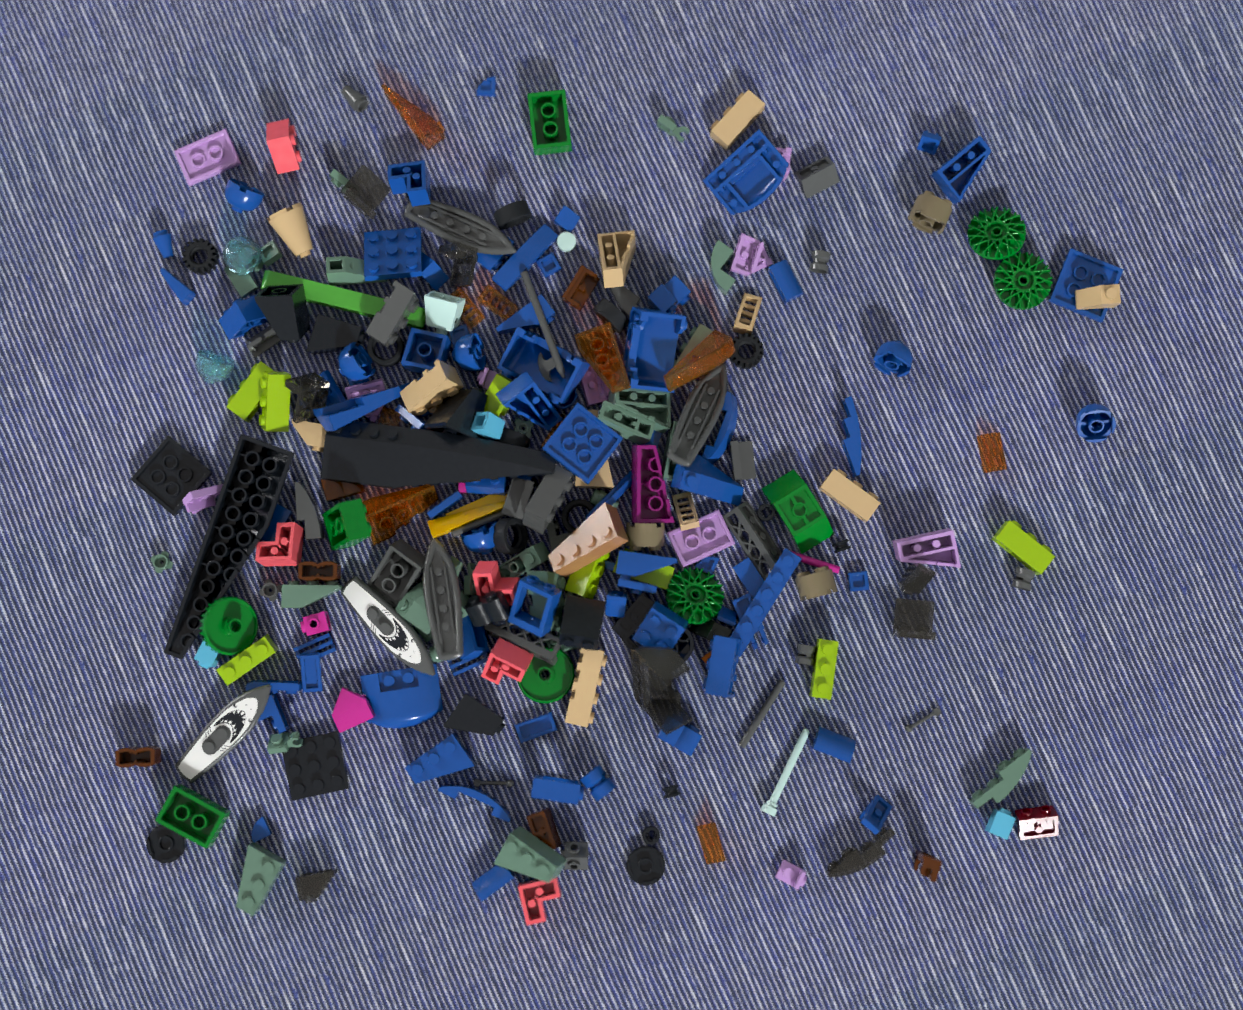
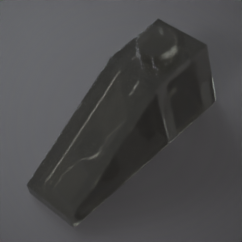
M920 563L909 565L898 586L902 588V592L909 596H912V594L918 595L934 578L937 572Z

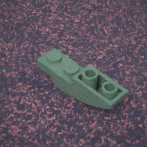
M1019 748L1012 754L1013 757L1007 761L1005 759L997 765L998 769L995 770L999 778L991 779L987 783L986 788L975 791L969 800L971 805L978 809L990 799L995 803H999L1004 799L1023 776L1030 761L1032 751L1027 748Z

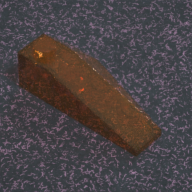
M385 84L381 86L384 94L427 151L445 139V128L440 121L435 122L430 115Z
M610 322L574 335L579 352L612 394L631 388L620 346Z
M714 330L663 376L668 391L671 392L713 371L736 352L732 337Z
M426 484L420 487L375 496L363 501L362 503L365 504L367 510L365 514L366 519L372 529L371 536L369 537L372 544L376 545L393 537L396 534L395 531L402 525H408L412 517L416 514H421L438 500L435 487L431 486V484Z

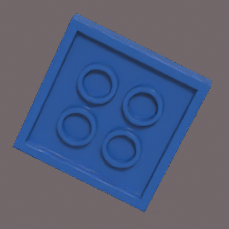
M421 227L364 232L365 281L423 276Z
M1070 248L1048 301L1101 323L1105 318L1108 308L1076 310L1075 290L1099 285L1118 284L1124 269Z
M577 402L542 449L588 485L623 438Z

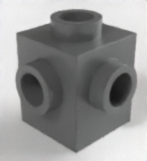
M565 842V849L561 850V856L567 859L564 870H588V842Z

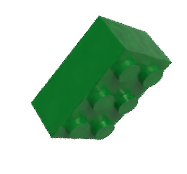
M565 89L528 93L535 156L572 152Z
M361 498L338 503L322 514L332 551L355 546L371 536V525L367 522L365 515L367 510Z
M178 784L173 787L155 821L208 849L213 846L231 811L186 786Z

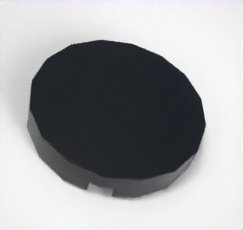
M159 825L149 834L146 845L147 851L153 859L160 863H171L182 856L187 842L186 838L163 825Z
M640 846L630 853L627 860V872L633 881L643 886L652 885L663 876L665 860L656 848Z

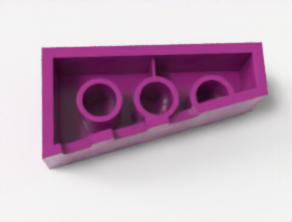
M632 445V522L674 523L656 445Z

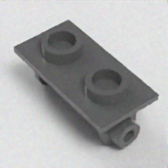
M269 325L245 341L249 351L256 358L281 340L272 326Z

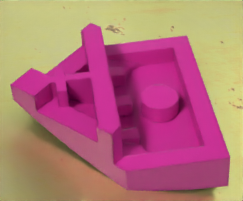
M342 687L332 713L333 720L340 733L375 717L367 698H365L366 695L349 691L345 687Z

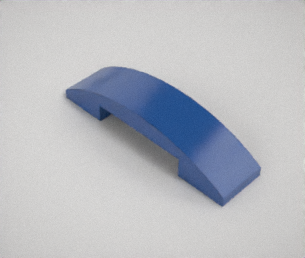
M728 391L726 392L722 408L726 415L714 446L706 445L702 455L712 465L719 460L727 449L737 423V399Z
M456 784L442 785L438 789L439 792L454 799L458 797L460 792L494 807L491 815L508 823L512 818L499 801L479 789Z

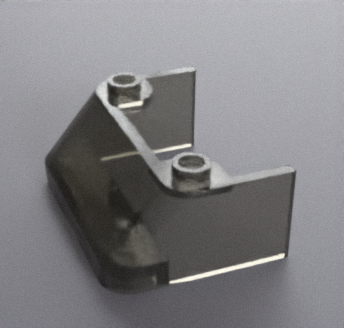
M638 646L632 649L633 694L639 706L666 735L690 723L692 718L681 707L682 697L678 690L672 688L671 680L690 671L691 667L672 648Z

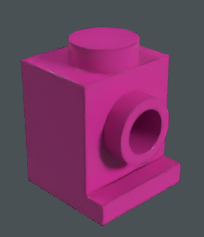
M328 611L302 617L303 621L300 622L302 632L306 633L307 636L332 630ZM313 620L317 622V626L315 628L311 626V622Z

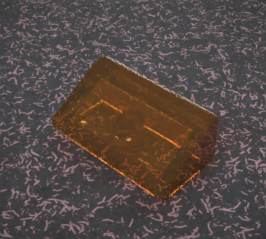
M1000 432L977 436L983 472L990 473L1007 470Z
M715 821L696 826L706 864L726 861Z

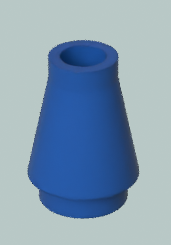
M167 229L154 232L153 241L162 254L163 259L173 257L171 233H168Z

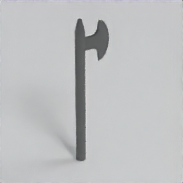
M524 271L521 273V277L552 358L545 360L542 353H539V370L548 382L552 381L550 373L555 367L561 377L565 378L564 365L528 271Z

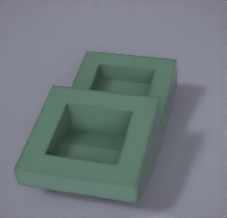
M240 258L224 268L242 298H245L259 288Z

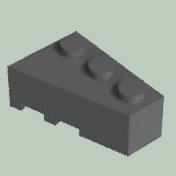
M396 280L393 283L394 291L390 297H385L383 301L386 303L380 312L377 311L366 330L368 336L387 348L395 343L398 338L397 333L400 329L406 327L409 321L407 318L411 313H415L419 307V299L416 294Z
M556 465L554 474L544 476L524 510L523 525L542 535L544 534L548 524L552 522L556 514V509L562 505L566 491L569 492L574 484L572 481L573 473Z

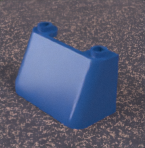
M632 307L621 370L622 383L633 389L674 393L675 387L678 385V376L673 371L678 334H682L683 330L687 329L685 315Z
M517 327L497 368L502 370V375L510 379L512 376L519 377L527 371L541 391L551 397L550 401L560 405L561 403H566L588 371L591 363L556 344L565 368L566 377L562 378L555 367L550 373L552 381L548 382L542 376L538 366V355L540 352L545 360L552 358L545 338L528 329Z

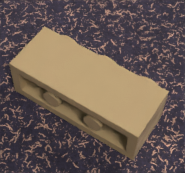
M749 89L745 94L742 92L735 100L737 103L733 107L729 106L723 113L724 117L720 121L716 120L710 127V137L726 151L764 111L765 103Z
M833 469L818 489L864 523L867 522L881 503L878 501V497L870 491L868 493L862 489L863 486L857 481H850L846 478L848 475L842 470Z

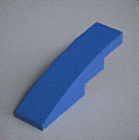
M546 224L541 226L497 271L492 280L506 292L521 278L522 272L530 270L531 266L557 240L559 235Z
M852 396L842 401L848 418L841 421L847 436L846 439L841 441L853 477H857L861 471V433L857 412Z

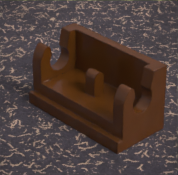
M581 265L563 294L562 301L581 311L600 278L597 277V274Z
M549 807L526 816L532 835L552 849H556L562 844Z
M916 850L914 870L917 871L918 865L922 863L920 874L936 883L942 861L933 855Z

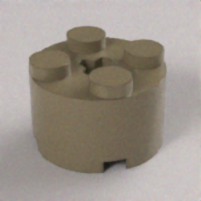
M925 191L924 194L917 196L909 213L908 220L910 221L911 219L913 221L912 225L920 231L930 234L932 231H938L937 234H941L952 213V202L935 196L931 191Z
M626 522V535L629 540L626 542V546H630V550H641V547H649V550L652 551L661 550V546H664L665 523L657 526V523L634 522V525L630 526V522Z
M824 566L814 569L815 573L810 574V571L796 574L797 578L794 580L800 601L838 592L832 569Z

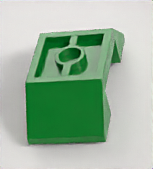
M794 469L761 489L770 505L774 506L792 535V540L801 554L834 535L824 511L807 484Z

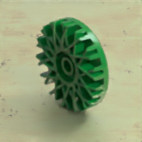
M996 206L995 210L991 207L989 212H986V209H984L983 212H979L978 217L974 215V219H971V224L968 225V243L971 249L986 259L999 260L1008 258L1017 253L1025 242L1026 230L1024 220L1021 221L1020 214L1017 215V212L1012 214L1010 208L1006 210L1004 207L1003 211H1001Z
M1015 253L1005 258L998 265L993 278L995 292L1005 305L1013 309L1027 310L1034 308L1043 302L1051 291L1050 286L1053 283L1051 281L1052 276L1050 277L1051 269H1047L1049 266L1043 263L1044 259L1040 260V257L1033 256V253Z
M691 567L688 570L684 568L682 572L678 571L668 584L666 590L668 607L691 624L709 622L722 608V601L724 599V591H721L722 584H718L719 580L715 581L713 579L714 574L710 575L709 571L707 574L704 573L703 568L700 571L698 567L695 570H691Z
M224 597L214 600L213 604L208 605L209 608H205L207 611L201 615L203 619H200L202 627H199V629L202 630L200 635L204 636L205 639L203 641L206 642L205 645L211 647L210 650L222 655H236L251 646L257 635L258 619L254 609L248 602L237 597Z
M544 645L545 649L553 651V649H548L547 645ZM559 649L556 655L558 661L555 666L533 656L521 682L517 681L519 688L525 696L538 703H552L560 700L569 692L574 681V667L565 652ZM545 670L549 672L547 678L542 676V672Z

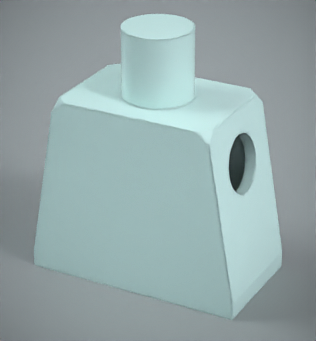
M431 291L424 295L426 324L436 328V333L447 335L448 331L458 327L466 299L437 291Z

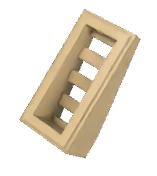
M744 292L734 323V332L752 334L762 297ZM748 301L751 303H755L756 306L746 304L745 302ZM743 308L754 311V313L745 311ZM741 316L751 318L752 320L741 318Z
M685 492L673 495L672 500L680 530L684 531L700 527L691 493ZM688 498L687 501L677 502L679 499ZM690 504L688 507L679 509V506ZM691 510L690 513H686V514H682V515H681V512H685V511ZM693 516L692 519H688V520H683V519H682V518H687V517Z

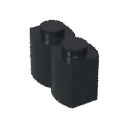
M490 591L485 596H472L464 607L474 627L503 621L509 617L511 611L502 591Z

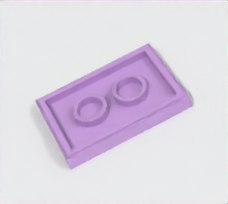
M226 128L174 150L189 186L242 164Z
M719 509L698 518L700 527L681 531L680 527L667 532V536L682 568L735 545Z

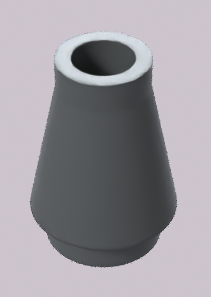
M349 85L342 89L341 93L354 111L362 112L367 108L369 102L365 95Z

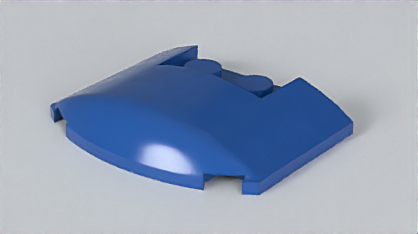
M759 129L712 171L703 182L731 215H736V213L746 212L757 207L773 194L782 182L789 163Z
M433 664L436 673L434 676L421 673L412 668L360 676L362 693L366 695L365 698H367L375 713V717L367 720V722L385 728H405L432 719L438 712L444 710L437 664Z

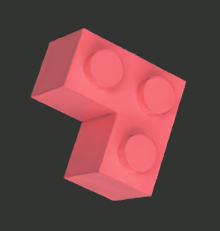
M289 119L267 123L266 142L277 174L299 170L300 162H302L300 150L296 151L295 145H297L296 129L294 125L290 124Z
M296 522L277 523L275 541L259 542L256 547L255 561L265 567L298 566L302 558L304 528Z
M479 561L472 573L477 595L485 596L490 591H502L509 606H512L520 580L519 577H501L497 561Z
M499 638L488 657L481 677L497 685L504 674L521 682L534 654Z
M558 876L549 883L538 879L519 883L518 890L526 925L546 921L547 915L544 901L561 897L562 894Z

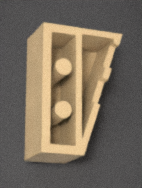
M635 230L597 234L604 288L624 286L636 249Z
M437 359L434 362L435 367L430 371L426 369L422 372L424 376L420 380L414 379L399 392L407 411L416 416L423 415L427 412V409L441 404L445 398L456 395L460 389L464 388L455 367Z

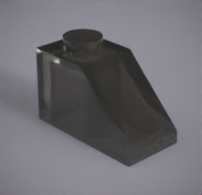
M337 868L301 874L295 877L299 901L305 900V903L317 901V898L323 894L338 872Z

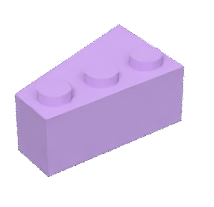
M946 528L892 540L895 557L900 562L961 568L954 530Z

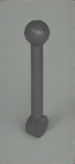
M934 708L932 713H930L929 715L925 716L924 718L920 719L912 725H907L905 727V730L907 732H911L914 727L918 726L919 724L923 723L924 721L928 720L934 715L939 716L941 714V710L939 708Z
M475 779L473 784L476 787L480 785H507L512 787L514 781L511 779L508 781H481L480 779Z

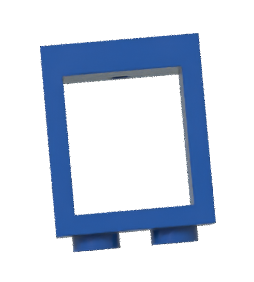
M533 575L519 580L508 622L539 637H543L551 630L562 590L557 589L553 584L540 581L538 577ZM527 589L548 598L542 620L522 611Z
M536 774L533 779L531 798L578 805V801L583 800L585 787L581 786V781Z

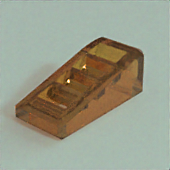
M489 284L485 286L476 298L477 302L504 321L510 318L518 309L517 305ZM490 292L492 295L489 297L487 301L484 300L486 295ZM496 296L498 299H497V301L495 302V304L492 306L490 303L492 302V300H493L494 297ZM503 301L504 304L500 310L496 309L500 302ZM509 305L511 308L506 313V315H504L503 311Z
M461 287L450 294L456 297L462 295V298L466 299L467 304L463 308L461 319L470 330L485 319V316ZM472 307L473 310L464 316L463 313ZM477 313L478 316L469 322L468 319Z

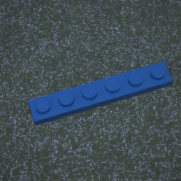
M786 548L729 637L741 640L739 657L742 656L802 559Z

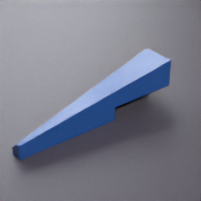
M411 382L390 387L380 392L376 391L339 403H333L323 408H315L313 413L326 431H335L401 397L399 392Z

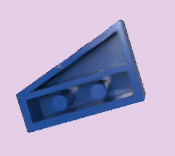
M978 136L930 176L952 204H956L962 200L964 193L973 182L972 180L992 150L982 137Z
M527 371L496 393L503 406L511 408L517 414L525 416L531 422L547 431L563 420Z
M714 635V639H711L709 650L712 651L711 658H708L706 663L708 676L703 681L705 694L726 698L735 697V692L732 691L733 682L737 680L735 670L736 664L739 661L740 639Z
M453 733L407 765L405 770L413 782L417 784L474 767L477 764L456 733Z

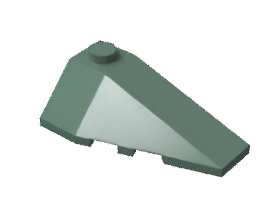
M451 556L458 577L463 563L454 556ZM422 580L405 594L395 610L403 618L428 635L431 629L425 606Z

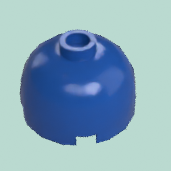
M233 178L228 180L225 188L227 202L232 205V210L242 213L243 210L253 211L258 208L265 195L259 189L247 186V183Z
M470 333L464 335L455 343L452 358L463 370L474 372L485 369L486 355L482 357L481 349L485 348L479 334Z
M888 341L877 349L873 361L875 360L874 366L880 372L886 375H891L890 372L897 374L896 377H902L910 372L913 356L911 350L903 342Z
M352 342L341 350L339 354V372L350 380L363 381L375 374V367L372 369L371 363H373V360L364 347L361 345L357 347L355 346L356 342Z
M1093 403L1086 405L1079 411L1075 420L1078 435L1087 442L1097 443L1104 441L1110 433L1113 434L1116 428L1113 413L1102 404Z
M493 521L461 534L464 545L474 553H481L482 555L491 553L493 551L492 548L495 547L493 534L497 522Z

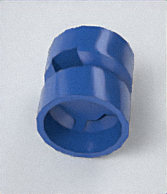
M600 764L580 779L586 788L591 789L590 794L596 802L616 787L610 777H605L606 772Z

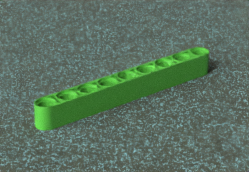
M265 270L260 287L263 290L266 286L303 284L306 302L374 318L377 311L380 312L386 303L383 301L385 298L270 270ZM418 307L415 313H411L407 318L409 321L406 326L424 329L426 322L425 309Z

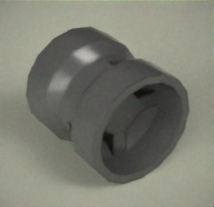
M822 250L812 251L811 258L813 262L810 264L809 270L819 274L828 273L829 266L827 263L830 260L831 253Z
M1016 567V578L1011 586L1031 591V580L1036 572Z
M798 644V656L795 659V663L814 666L815 660L813 655L816 653L817 647Z

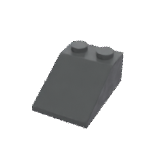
M400 538L390 545L367 585L395 609L399 601L416 585L423 575L425 556Z

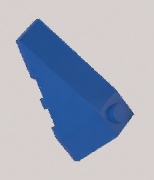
M697 454L689 467L676 464L670 486L736 506L740 505L744 487L699 454Z

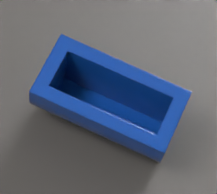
M787 260L769 266L767 272L785 304L805 294Z
M467 615L462 619L463 655L460 657V660L475 658L489 652L484 627H474Z
M819 726L811 748L850 763L855 750L856 740Z
M495 865L474 880L472 885L480 900L484 901L515 877V873L510 869Z

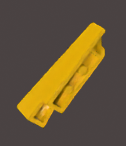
M507 494L505 496L487 495L446 513L444 517L427 521L432 537L439 538L450 533V530L502 510Z

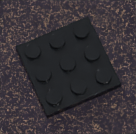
M168 435L132 476L131 480L176 517L185 506L182 501L183 498L190 491L199 490L213 472Z
M339 731L302 738L303 744L301 747H289L288 752L282 753L292 801L350 788Z

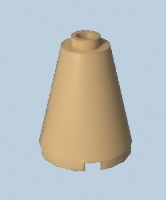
M302 203L292 205V209L291 207L284 208L270 215L267 220L296 257L304 258L311 254L310 250L313 249L303 205Z

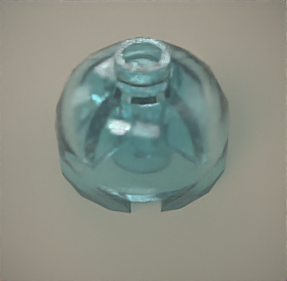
M246 236L231 238L225 244L222 252L225 265L237 275H246L254 271V266L257 263L260 264L263 256L258 244Z
M199 350L195 360V367L205 382L215 384V382H222L230 377L235 367V361L222 353L219 356L213 354L214 351Z

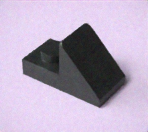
M552 520L547 526L552 551L572 534V532L557 535L556 532L560 531L557 520Z
M713 620L703 624H692L689 629L690 632L709 641L714 639V635L729 637L732 631Z

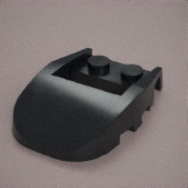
M642 593L625 612V616L621 617L612 629L638 659L659 672H674L692 654L694 649L693 637L686 628L665 660L649 649L643 651L629 637L643 622L655 603Z

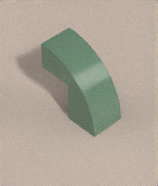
M718 240L711 255L710 271L715 285L726 296L736 280L724 272L722 268L731 258L734 250Z

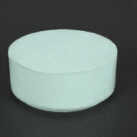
M570 232L561 233L557 238L559 249L563 252L572 251L576 246L575 236Z

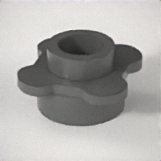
M267 579L262 589L259 590V594L273 602L277 599V594L282 591V586L273 583L271 579Z

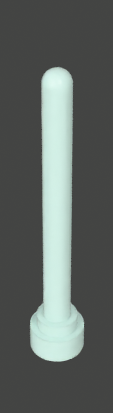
M808 729L802 730L770 800H767L766 804L763 803L761 811L775 817L777 812L776 808L778 805L776 803L809 736L810 731Z

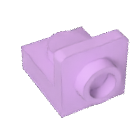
M485 367L484 371L481 370L477 378L479 387L488 390L497 373Z
M784 859L775 875V878L793 886L797 890L800 886L803 887L807 880L804 869Z

